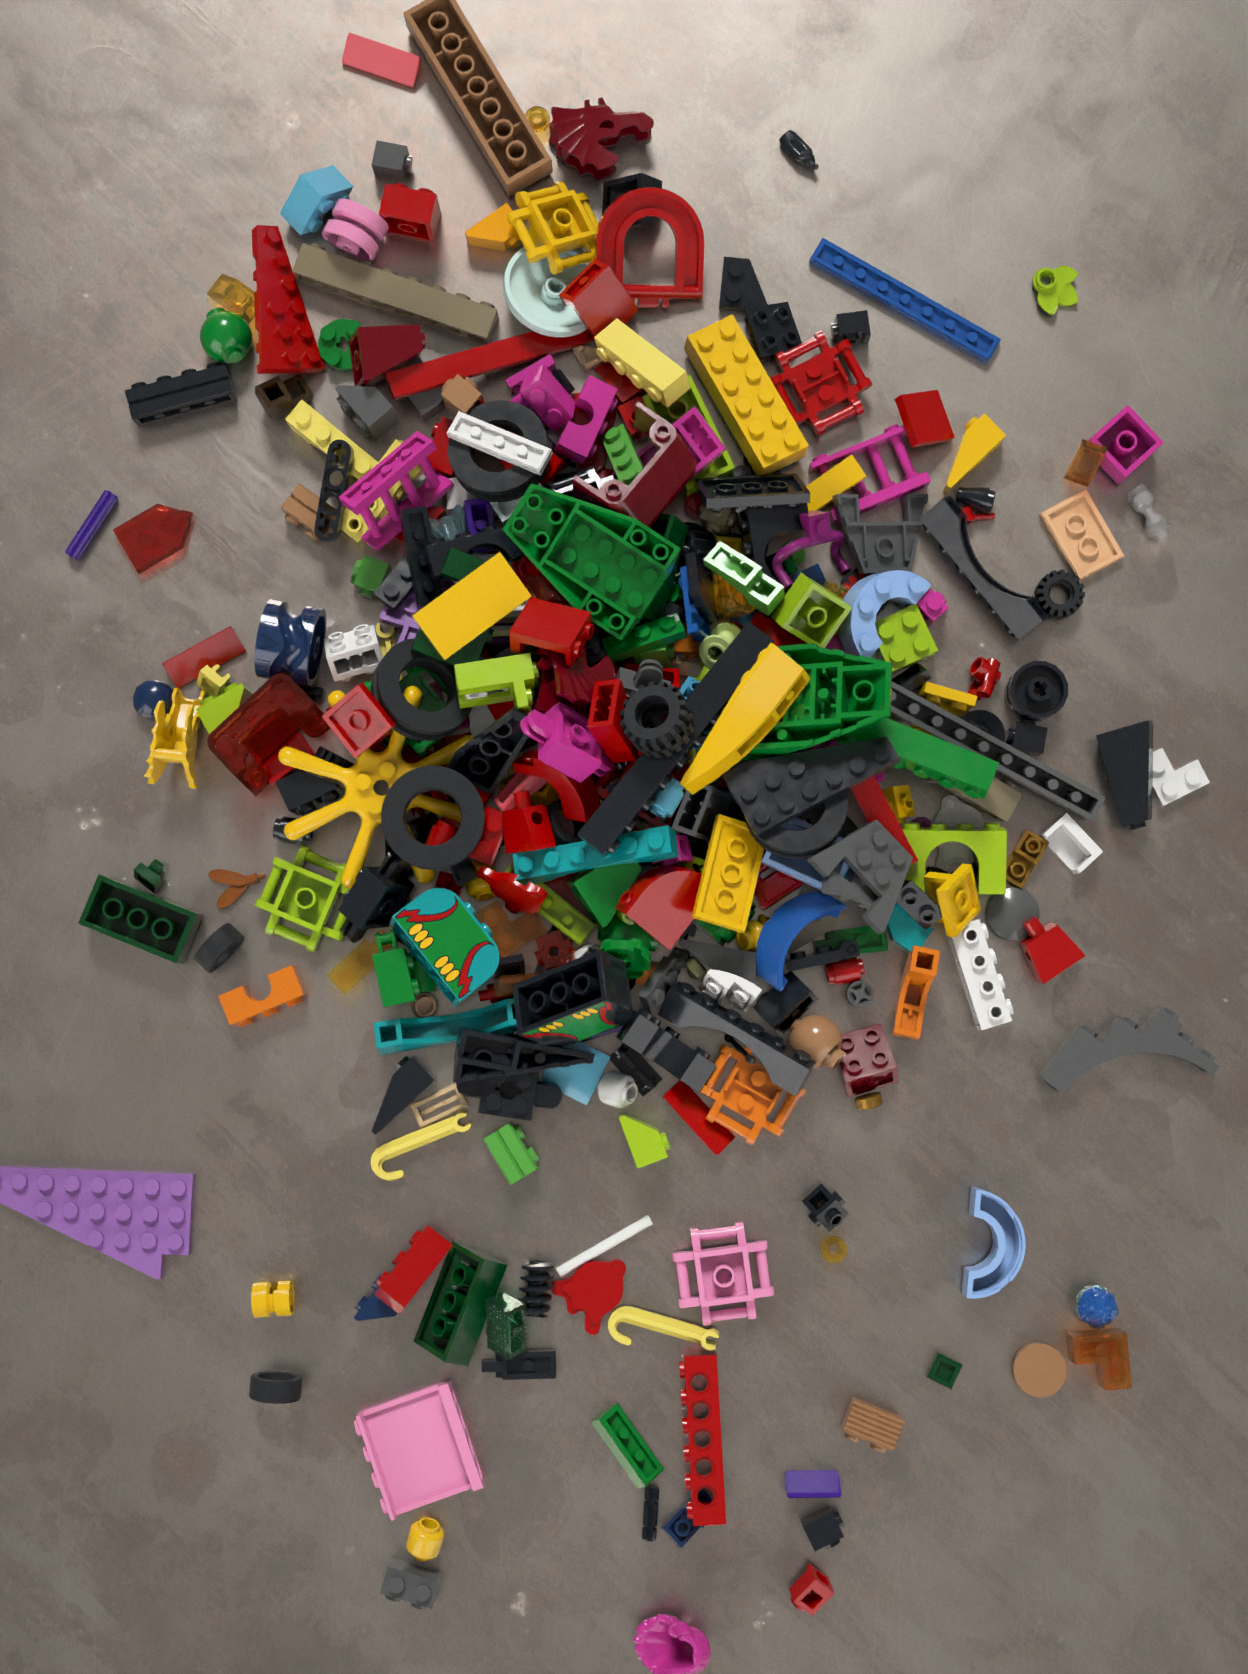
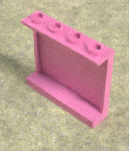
M450 1379L361 1410L356 1415L357 1420L354 1421L355 1430L358 1436L363 1437L365 1443L363 1453L366 1461L371 1462L373 1466L372 1480L376 1488L380 1487L383 1496L380 1499L381 1507L384 1514H389L391 1521L395 1520L397 1515L471 1488L473 1491L484 1487L485 1479Z

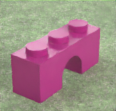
M589 375L574 405L586 412L589 424L582 426L568 421L554 451L581 465L586 458L591 459L598 446L594 443L597 435L602 436L608 423L604 421L607 412L610 414L613 412L618 399L614 398L618 389Z

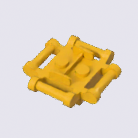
M560 181L554 183L551 187L528 193L521 191L515 194L516 204L521 209L510 212L506 218L509 224L514 226L527 252L526 257L529 263H535L541 258L547 257L549 269L555 275L562 273L563 269L588 262L591 263L594 260L595 235L599 223L589 205L590 200L585 192L576 194L575 190L568 191L565 183ZM524 220H528L530 224L528 231L523 223ZM584 247L586 250L584 253L563 259L559 256L560 253Z

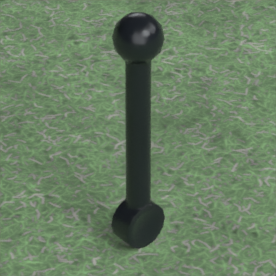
M725 1034V1041L731 1043L745 1057L747 1062L754 1064L756 1058L750 1055L735 1040V1037Z

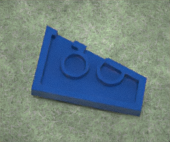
M687 566L680 567L681 577L679 578V584L683 591L687 631L693 641H697L700 644L704 638L711 635V630L690 596Z

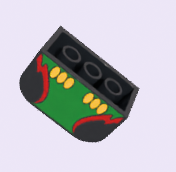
M597 950L513 985L518 1035L541 1045L554 1047L572 1045L622 1026L633 1018L627 965L623 960L602 950Z

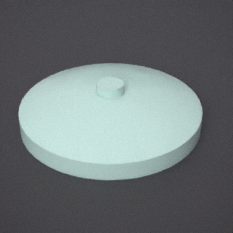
M524 247L516 252L509 261L503 278V294L512 314L527 328L545 336L570 337L586 331V326L574 309L565 304L559 297V294L590 263L563 269L562 273L554 275L549 269L547 257L541 258L535 263H529ZM574 249L560 253L559 256L563 259L584 252L580 249Z

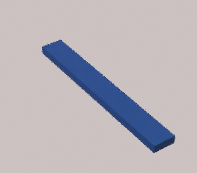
M824 238L821 239L809 260V263L985 363H988L1001 340L999 337Z

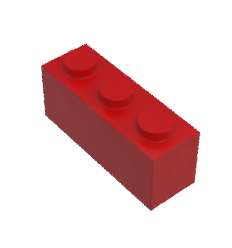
M428 1225L423 1232L417 1230L410 1238L408 1243L412 1246L406 1253L401 1250L392 1261L395 1267L390 1274L385 1270L375 1283L379 1288L374 1295L398 1314L403 1311L453 1246Z

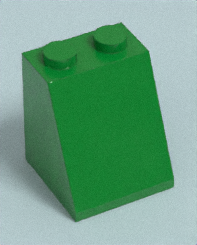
M638 863L598 867L580 871L566 882L593 923L604 928L616 913L617 909L615 907L619 903L621 895L629 890L642 869Z

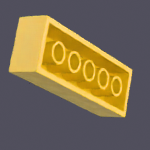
M733 314L688 335L684 351L748 462L751 464L755 474L770 475L804 458L809 445Z

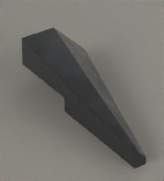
M460 1026L454 1054L453 1082L462 1083L463 1081L537 1072L550 1068L570 1067V1065L593 1063L595 1054L561 1046L541 1045L531 1040Z

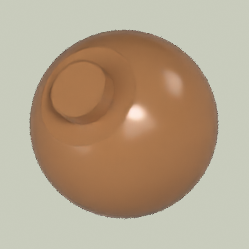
M809 1015L803 1019L799 1017L789 1028L792 1031L789 1036V1046L795 1050L807 1052L811 1056V1060L816 1062L814 1068L828 1066L833 1070L846 1055L841 1050L842 1035L840 1029L831 1019L825 1016Z

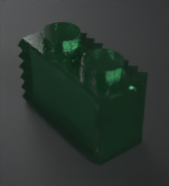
M504 1292L486 1300L487 1349L502 1355L505 1359H511L524 1352L527 1348L525 1347L527 1344L525 1342L527 1339L525 1337L527 1334L525 1333L526 1309H524L526 1305Z

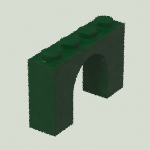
M451 547L447 552L439 575L459 582L486 561ZM419 627L410 650L453 667L455 664L484 660L485 656L481 654L484 644L489 645L494 630L489 627L449 658L443 660Z

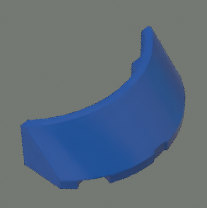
M823 892L805 893L782 904L773 912V915L764 924L756 946L757 975L775 990L781 992L788 982L783 973V968L786 964L784 962L785 957L796 935L814 919L819 921L825 916H831L836 919L847 906Z

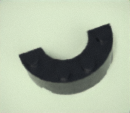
M642 1008L638 1012L633 1010L632 1020L623 1025L616 1037L700 1092L717 1066L708 1060L711 1055L700 1047H697L696 1050L690 1048L678 1039L681 1034L669 1026L665 1030L659 1027L661 1021Z

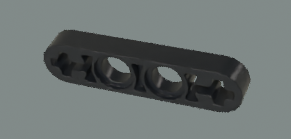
M344 440L333 441L327 451L314 527L316 537L326 543L336 541L339 538L345 506L342 505L338 497L348 489L354 457L352 446ZM341 446L347 451V454L342 455L340 463L345 465L344 469L339 466H332L333 462L338 464L339 456L335 454V450H340ZM340 471L343 475V481L341 484L334 486L330 482V476L333 472ZM335 497L339 503L338 508L333 512H329L325 507L327 499ZM324 514L336 517V521L330 519L329 527L333 529V533H328L327 537H325V533L321 532L322 527L326 528L328 525V519L323 518Z

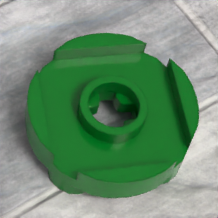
M338 319L324 326L320 331L318 339L319 353L327 365L339 372L352 371L349 346H347V351L337 347L342 340L349 342L357 327H362L356 320Z
M637 938L629 940L605 939L601 942L599 950L615 956L626 963L628 979L640 978L643 976L644 971L647 970L648 972L650 970L651 954L647 948L643 947L642 940Z

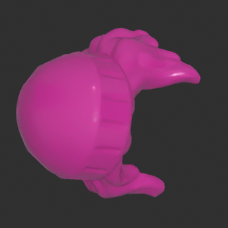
M660 1613L655 1617L644 1620L637 1626V1635L633 1639L634 1643H636L634 1649L638 1654V1659L642 1660L643 1666L648 1667V1670L653 1674H697L708 1665L711 1656L709 1640L696 1627L688 1626L686 1622L678 1620L675 1616L662 1615Z

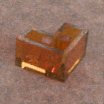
M498 900L479 910L475 915L480 924L484 922L492 931L493 936L491 938L496 943L501 958L511 956L548 933L537 913H526L512 922Z
M1120 1328L1066 1332L1068 1359L1075 1365L1096 1363L1097 1384L1104 1390L1132 1389L1126 1332Z

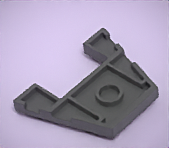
M836 494L832 496L859 574H876L894 570L911 572L918 544L916 538L919 526L922 525L920 518L922 517L924 505L927 504L928 494H906L902 496L903 522H860L858 494Z
M847 815L843 830L839 835L841 838H845L850 833L859 829ZM850 867L847 879L834 870L829 876L823 877L821 892L824 894H837L838 898L843 901L851 899L858 902V906L869 909L878 898Z
M874 820L850 833L840 841L831 844L819 853L810 856L807 861L822 877H827L843 860L878 896L862 918L877 934H881L886 930L913 857L878 820Z

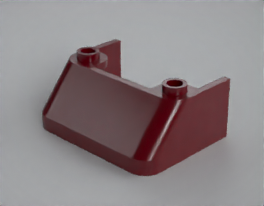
M638 402L635 405L634 426L649 436L651 443L659 448L658 452L629 486L619 480L611 479L604 482L597 490L576 475L573 478V498L635 518L650 528L695 474L696 459L671 423Z

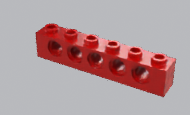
M684 1355V1361L679 1362L680 1378H685L686 1389H680L681 1406H687V1417H682L683 1434H688L689 1445L683 1446L684 1462H690V1473H685L686 1491L691 1490L692 1502H687V1519H693V1526L725 1525L726 1508L717 1355ZM697 1375L704 1376L707 1380L706 1387L703 1390H695L691 1386L693 1377ZM698 1403H704L708 1407V1414L704 1418H697L693 1414V1408ZM700 1431H705L710 1436V1441L705 1446H699L694 1441L695 1435ZM705 1459L711 1463V1470L707 1474L697 1472L696 1464L700 1460ZM702 1488H709L713 1492V1497L709 1502L704 1503L698 1499V1492Z

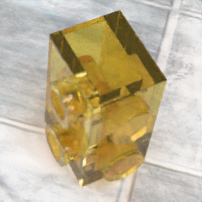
M713 571V581L717 592L716 603L720 612V619L743 617L755 610V607L748 604L747 599Z

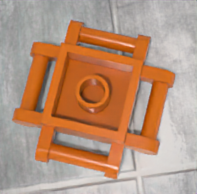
M723 1043L719 1049L721 1053L715 1062L717 1066L700 1090L701 1093L715 1100L705 1119L711 1123L715 1121L740 1135L750 1145H753L762 1127L781 1137L787 1119L800 1096L803 1097L807 1090L802 1088L796 1096L790 1093L774 1123H771L766 1119L783 1088L772 1083L763 1065L756 1061L754 1064L747 1062L740 1052ZM745 1045L744 1049L751 1054L752 1051ZM732 1057L736 1059V1062L720 1091L717 1092L713 1090V1087L728 1060ZM722 1104L753 1121L752 1128L749 1129L719 1112Z

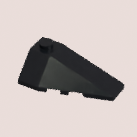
M515 707L458 749L446 768L459 772L475 788L492 795L529 737L523 733L520 726L521 720L528 714Z

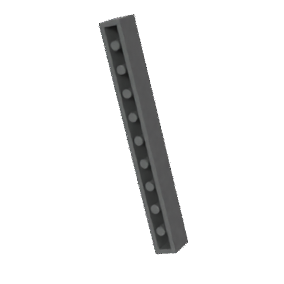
M892 681L891 715L926 734L999 762L996 772L1083 819L1094 820L1106 797Z

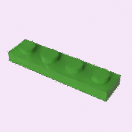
M622 423L608 430L601 439L618 480L629 486L644 466L628 430Z

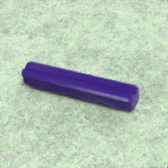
M108 490L102 493L65 550L68 556L75 560L81 557L118 500L115 494Z

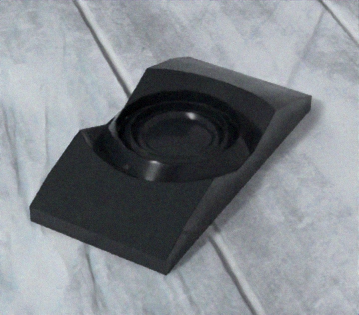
M708 784L693 795L684 789V796L675 811L670 827L710 842L715 817L718 814L743 822L746 821L730 792Z

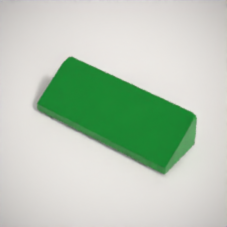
M618 1403L591 1422L637 1488L646 1487L664 1470Z

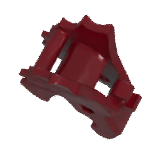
M603 97L598 98V105L594 106L590 105V99L585 100L583 108L571 109L554 106L551 108L553 120L549 124L551 133L549 144L557 149L556 158L561 159L567 166L574 167L580 177L584 174H591L594 180L599 182L611 177L616 172L617 167L614 164L619 160L618 155L605 148L615 146L619 139L629 135L634 136L637 142L648 140L651 137L654 121L642 111L613 112L606 105Z
M584 645L581 657H577L573 665L568 666L566 665L565 654L544 648L537 649L536 654L542 656L536 662V667L541 670V679L534 709L545 714L558 702L563 703L576 712H580L585 705L590 706L594 683L616 679L611 659L605 656L595 666L588 667L586 647Z

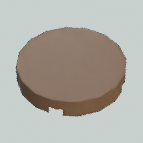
M1042 1342L1026 1344L1018 1350L1012 1364L1014 1381L1022 1391L1033 1397L1044 1398L1055 1394L1061 1389L1066 1380L1067 1367L1065 1359L1056 1348Z

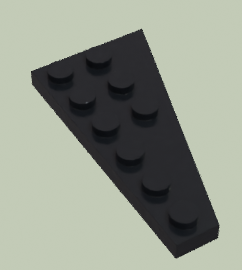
M882 737L740 762L722 774L721 777L757 838L900 763V757L889 739Z

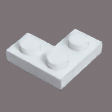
M1163 748L1153 752L1152 791L1160 807L1210 783L1198 759L1174 771Z

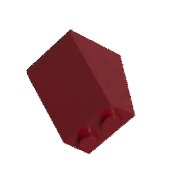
M420 324L357 327L349 340L354 386L372 387L386 379L385 373L410 366L411 361L416 359L426 346L425 334L421 333Z

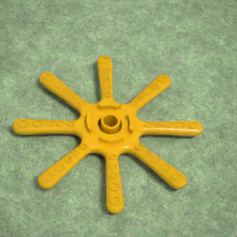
M408 686L405 688L403 695L410 704L418 708L422 692L416 686ZM336 690L329 694L327 700L331 708L345 696L344 692ZM392 730L389 744L384 751L374 752L369 748L357 758L353 766L348 768L338 766L291 747H283L278 755L280 763L339 780L346 789L345 795L341 800L287 823L284 827L285 836L289 840H297L346 812L357 813L361 817V827L341 876L342 885L347 889H351L356 882L357 874L364 868L376 826L381 824V810L386 794H377L374 791V783L378 780H385L389 784L390 789L397 779L413 769L424 766H444L449 763L454 753L473 739L474 736L466 735L416 763H408L404 761L401 755L406 737ZM422 793L411 801L406 810L407 814L411 808L419 807L461 823V812L458 804ZM406 822V826H407L408 832H409V833L412 835V837L416 840L415 836L413 835V833H412L410 827L408 826V824H407V822ZM411 865L420 883L426 884L433 880L435 875L433 870L421 869Z

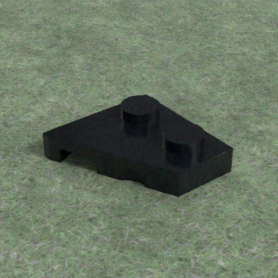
M724 257L719 310L745 312V308L768 305L750 259Z

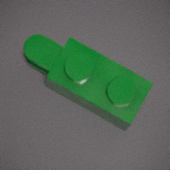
M391 929L390 933H375L379 953L372 954L383 1007L389 1008L418 1001L416 995L421 994L418 979H413L411 969L415 968L412 952L407 953L406 948L398 947L394 929ZM392 943L393 950L384 952L383 945Z

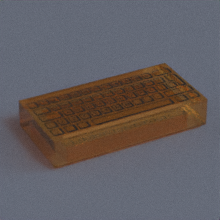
M1082 439L1065 471L1064 479L1088 487L1106 454L1107 447Z

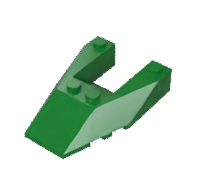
M812 643L777 646L800 665L811 679L785 712L783 721L778 722L762 741L740 761L774 757L809 748L891 717L892 663L862 655L846 654L841 650H830L818 647L817 644Z

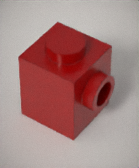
M641 396L617 406V414L628 430L632 441L635 439L641 441L649 437L634 426L635 405L640 402L646 406Z

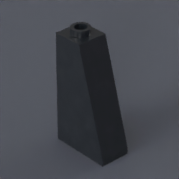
M1150 720L1096 735L1122 827L1130 826V830L1145 827V821L1152 819L1153 723Z

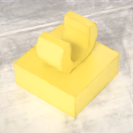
M206 665L200 670L196 685L203 691H206L209 696L216 698L223 694V689L229 682L230 674L228 673L221 677L217 674L220 669L219 665L213 666L212 669Z

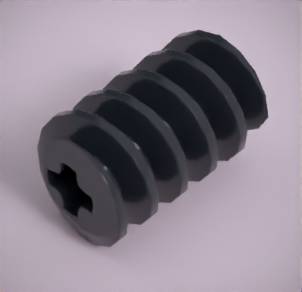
M527 1259L530 1261L529 1264L522 1265L521 1268L528 1271V1275L520 1276V1279L527 1282V1285L519 1287V1290L526 1293V1296L520 1297L517 1300L525 1304V1306L516 1309V1312L530 1317L545 1318L548 1315L544 1313L551 1310V1306L545 1302L552 1299V1295L545 1291L553 1289V1284L547 1280H551L555 1276L549 1269L555 1268L556 1263L542 1259Z

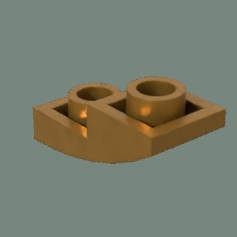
M1026 829L1006 860V883L1022 889L1034 866L1041 859L1049 842Z

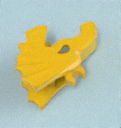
M174 688L172 707L166 718L164 701L157 703L154 710L156 722L152 729L153 741L150 745L151 752L146 760L149 764V769L144 775L149 780L147 784H156L168 762L183 764L189 787L197 789L194 760L197 733L201 719L195 709L200 707V702L206 698V691L202 690L199 698L193 700L186 699L179 688Z

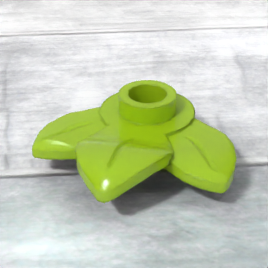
M1061 265L1055 269L1041 268L1036 271L1032 284L1035 290L1038 291L1037 302L1043 311L1054 315L1058 305L1071 306L1078 303L1077 292L1071 284L1078 275L1076 270L1069 266ZM1046 278L1049 281V284H1042L1041 279Z

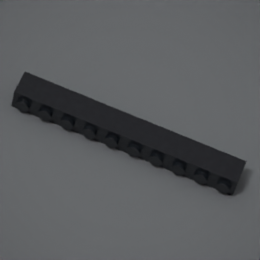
M748 622L686 699L694 711L693 715L696 724L692 725L695 729L693 735H688L690 739L688 744L683 743L681 745L682 750L679 752L674 750L672 755L668 757L662 754L661 758H655L652 754L649 757L642 753L578 832L580 839L603 857L607 853L612 855L622 843L619 838L625 831L629 834L639 822L636 817L642 810L647 812L656 801L653 798L659 789L664 791L673 780L670 775L676 768L681 770L688 762L690 757L687 754L693 746L698 749L707 737L704 733L710 725L714 727L722 710L726 707L737 686L740 684L744 673L753 667L759 653L763 649H766L770 643L774 644V640L752 623Z

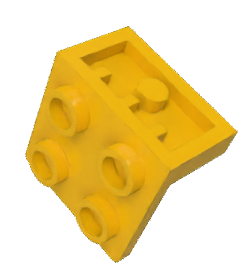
M930 682L924 683L918 693V696L959 718L974 707L977 700L976 695ZM910 725L911 728L921 731L915 728L914 726Z

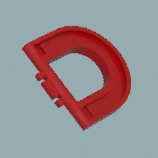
M654 187L637 188L622 194L614 200L605 210L599 221L595 235L594 259L609 265L634 303L635 298H637V307L658 308L659 299H661V308H669V299H702L704 233L701 222L691 205L674 192ZM655 216L664 220L672 229L675 237L674 285L623 284L624 239L630 226L638 219Z

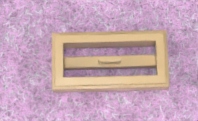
M456 1083L410 1104L420 1128L469 1106L465 1096L458 1092ZM456 1090L457 1094L419 1112L418 1106L449 1091ZM460 1099L461 1104L423 1121L422 1116Z

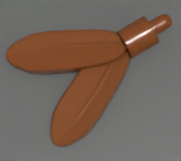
M224 869L212 870L208 874L214 882L231 885L218 898L217 908L219 909L232 905L250 885L259 883V880L265 878L264 874L258 875L253 873L245 876Z

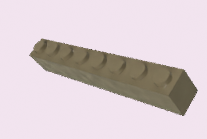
M302 243L292 269L296 281L483 345L490 343L499 319L498 311L494 305L485 301L480 303L471 301L470 297L462 293H456V295L448 293L446 289L438 285L427 286L422 284L421 280L412 276H408V278L398 276L397 272L388 268L383 270L375 268L373 264L365 260H359V262L351 260L348 255L336 251L334 254L325 251L324 247L315 243H311V245Z

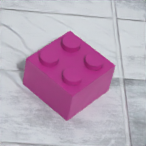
M1127 405L1091 437L1083 448L1086 452L1090 453L1089 455L1093 456L1094 454V457L1098 458L1096 460L1098 464L1119 485L1164 442Z

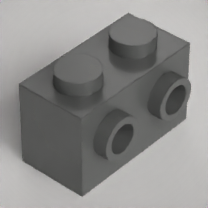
M391 1558L380 1594H384L385 1598L390 1601L400 1602L404 1600L410 1602L417 1609H432L443 1573Z

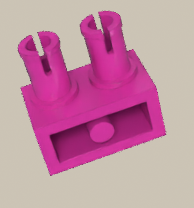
M544 364L524 377L520 393L509 400L525 407L531 406L536 411L535 414L543 426L547 425L553 431L573 418L574 405L576 403Z

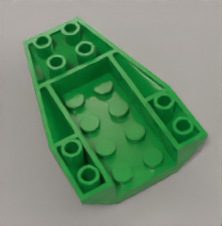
M532 483L502 529L573 608L591 612L592 622L621 641L643 618L671 574L681 550L680 547L635 518Z

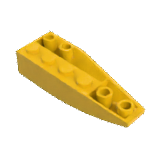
M770 643L766 649H763L759 653L753 667L742 676L740 684L737 686L689 769L684 773L680 784L693 795L719 778L745 757L779 722L811 678L806 671L773 643Z

